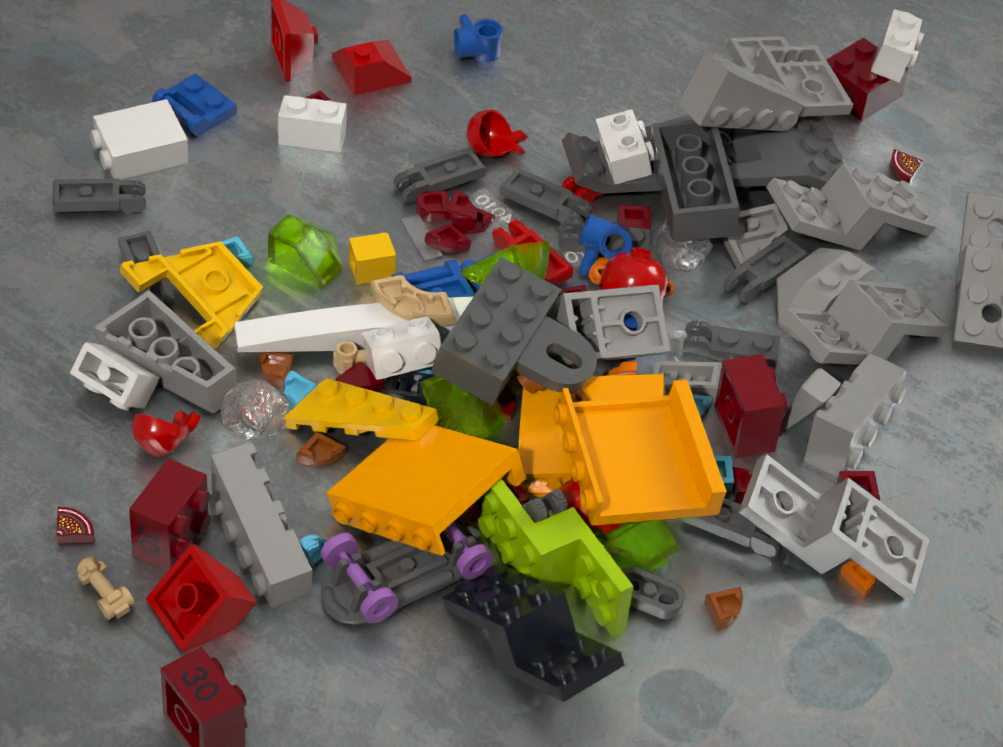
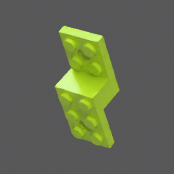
M502 478L480 497L482 505L481 516L478 519L479 528L486 538L490 537L497 547L500 559L505 564L508 563L512 569L559 590L573 585L578 597L582 600L585 599L592 608L598 624L605 626L612 637L626 632L633 585L574 507L534 523Z

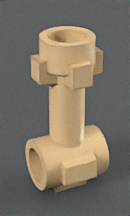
M351 341L340 342L336 347V351H333V366L340 374L358 362L367 363L365 350H357V346Z
M90 556L78 564V578L83 586L91 583L100 594L102 599L98 600L97 604L104 617L108 621L114 617L118 619L131 611L130 607L135 605V601L124 585L115 590L104 576L108 571L107 566L102 560L98 562L95 557Z

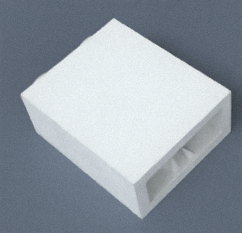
M167 99L93 116L94 130H90L91 142L94 149H100L102 166L104 170L109 169L113 179L119 178V180L189 163L188 139Z

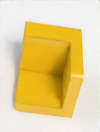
M388 233L349 238L348 262L356 285L388 278L395 274L396 253Z

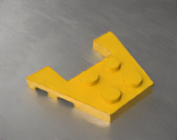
M221 241L182 249L179 254L163 257L161 254L150 256L148 261L135 264L131 260L122 263L120 266V273L138 293L160 280L168 278L207 321L194 331L215 350L219 348L232 332L234 323L240 322L258 300L263 290V286Z

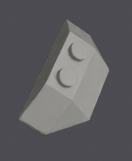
M820 247L777 278L778 326L789 334V328L780 320L787 308L828 311L849 280L885 283L888 281L889 276L849 251Z

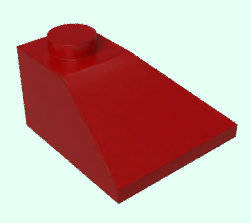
M271 0V45L284 82H289L314 57V45L318 44V33L316 26L310 25L307 14L286 0Z
M389 40L362 43L342 48L332 53L333 61L354 96L410 83L412 80Z
M190 544L146 597L154 612L183 652H188L234 630L257 603L239 576L194 544Z

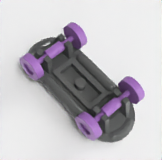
M458 518L439 534L446 552L443 556L423 551L401 542H395L391 539L359 553V545L353 536L349 533H341L328 540L321 550L322 559L328 567L332 568L324 578L321 588V601L326 612L333 619L344 624L377 623L389 617L395 610L462 579H473L482 575L492 565L494 555L490 551V545L485 536L478 529L468 523L459 521Z

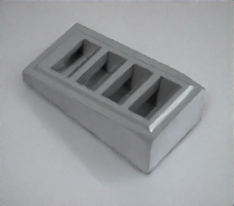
M655 361L652 374H664V377L665 374H670V380H664L667 395L670 393L673 381L678 380L680 376L684 377L683 380L688 381L692 394L711 396V403L715 404L722 362Z
M822 368L817 369L800 387L787 413L783 417L782 429L786 431L824 405L838 390L840 382Z

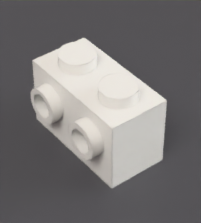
M894 9L882 34L870 72L900 82L906 67L912 69L919 53L917 50L924 36V33L919 32L923 20L911 13Z
M284 95L278 115V145L341 153L346 134L347 103Z
M633 109L595 119L599 141L614 184L652 175L650 161L655 160L653 148L650 141L644 142V139H647L645 126L642 120H636Z
M428 316L362 332L367 365L376 380L433 366L441 346L439 331Z
M89 342L84 343L70 371V374L84 382L83 386L95 393L106 395L111 398L110 403L129 411L130 407L145 409L160 379L159 376L109 346Z

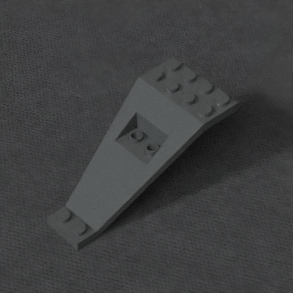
M686 115L665 122L692 120V118ZM825 116L798 117L796 124L790 132L718 127L734 187L749 189L751 186H767L773 178H777L787 182L792 180L797 184L821 190L838 168L844 164L842 161L843 156L833 140V133L825 122ZM651 126L645 127L647 139H644L645 143L651 142ZM570 132L562 139L575 184L599 193L660 191L653 161H650L652 175L614 184L599 140L592 141L586 136L581 137Z

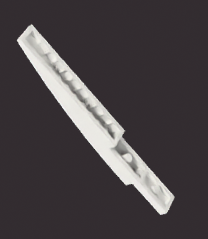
M473 297L448 298L455 314V324ZM369 303L235 322L234 331L237 352L336 351L337 345L342 341H351L357 346V350H364L362 332L407 322V320L392 314L380 303ZM455 324L435 326L439 331L441 345Z

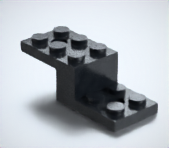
M503 564L487 568L483 575L472 581L457 585L454 591L442 597L446 611L487 630L499 670L562 702L567 701L625 666L621 652L576 632L564 591Z

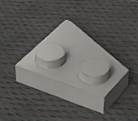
M775 203L740 211L738 236L721 238L736 269H738L740 264L783 235L786 236L789 228Z

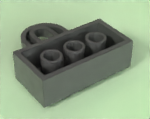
M500 256L440 346L431 373L494 406L515 371L547 389L562 392L563 388H568L569 392H574L582 389L589 383L596 369L597 358L593 347L583 336L549 318L562 289ZM547 352L561 355L575 363L578 368L570 369L551 359Z

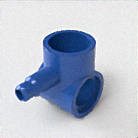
M462 14L459 17L461 28H455L454 47L457 58L474 57L481 62L497 60L501 55L502 25L492 19H482L472 25L468 15Z
M589 214L578 241V245L587 248L581 261L579 273L588 276L589 270L596 262L599 253L603 254L607 259H611V257L621 252H630L632 240L626 226ZM620 234L624 238L623 244L616 249L608 247L605 242L609 235Z

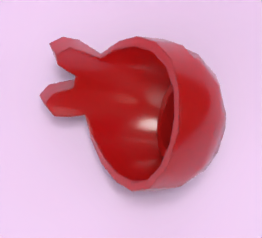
M490 109L477 112L468 122L466 129L468 143L471 149L479 156L489 158L503 156L507 152L516 156H522L525 153L522 146L518 145V143L525 141L528 136L522 130L512 132L505 117L496 110Z
M179 410L175 413L173 422H167L152 416L135 414L131 424L132 434L138 445L145 452L155 457H165L175 451L182 440L189 437L198 425L200 415L192 411L188 416L182 410Z

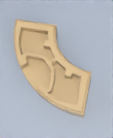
M404 275L370 281V290L378 303L392 314L407 321L428 316L435 326L455 324V314L446 292L435 293L420 290L412 286L405 279Z

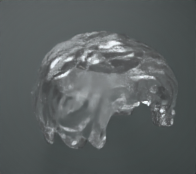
M667 220L664 221L653 238V245L658 258L666 267L675 271L689 272L695 267L700 266L713 248L710 239L682 242L671 239Z
M265 380L237 382L236 385L225 392L222 405L220 406V416L228 432L234 437L250 440L274 437L285 426L286 421L283 416L289 408V402L281 391Z

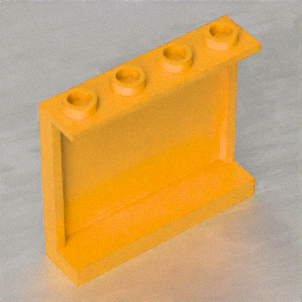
M664 374L592 376L589 383L582 388V391L590 401L666 396ZM523 387L518 452L526 479L519 486L528 497H543L551 491L560 489L565 482L571 480L572 460L570 454L565 453L563 449V431L561 425H557L554 419V406L558 403L562 392H556L544 388L542 391L536 390L531 394Z
M687 380L673 381L670 393L666 396L572 402L569 389L563 388L560 401L554 406V419L557 425H561L563 449L565 453L570 454L572 460V479L574 482L579 483L581 490L580 505L583 511H587L591 526L719 515L727 491Z
M434 425L418 441L389 438L327 491L326 494L332 507L331 513L337 522L443 556L446 552L439 535L498 480L502 478L504 483L518 487L526 479V474L517 448Z

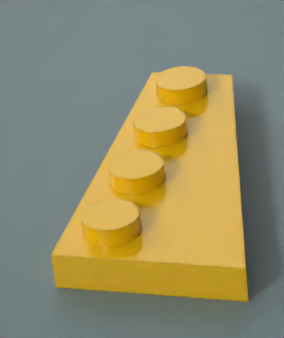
M328 378L319 383L314 390L283 417L286 429L298 430L300 425H310L313 431L327 432L329 427L343 428L345 434L359 435L367 431H375L376 437L414 441L421 439L439 421L437 409Z

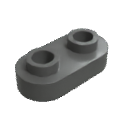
M625 567L621 569L633 585V590H635V592H632L631 607L661 619H673L682 613L686 595L680 585L638 567Z

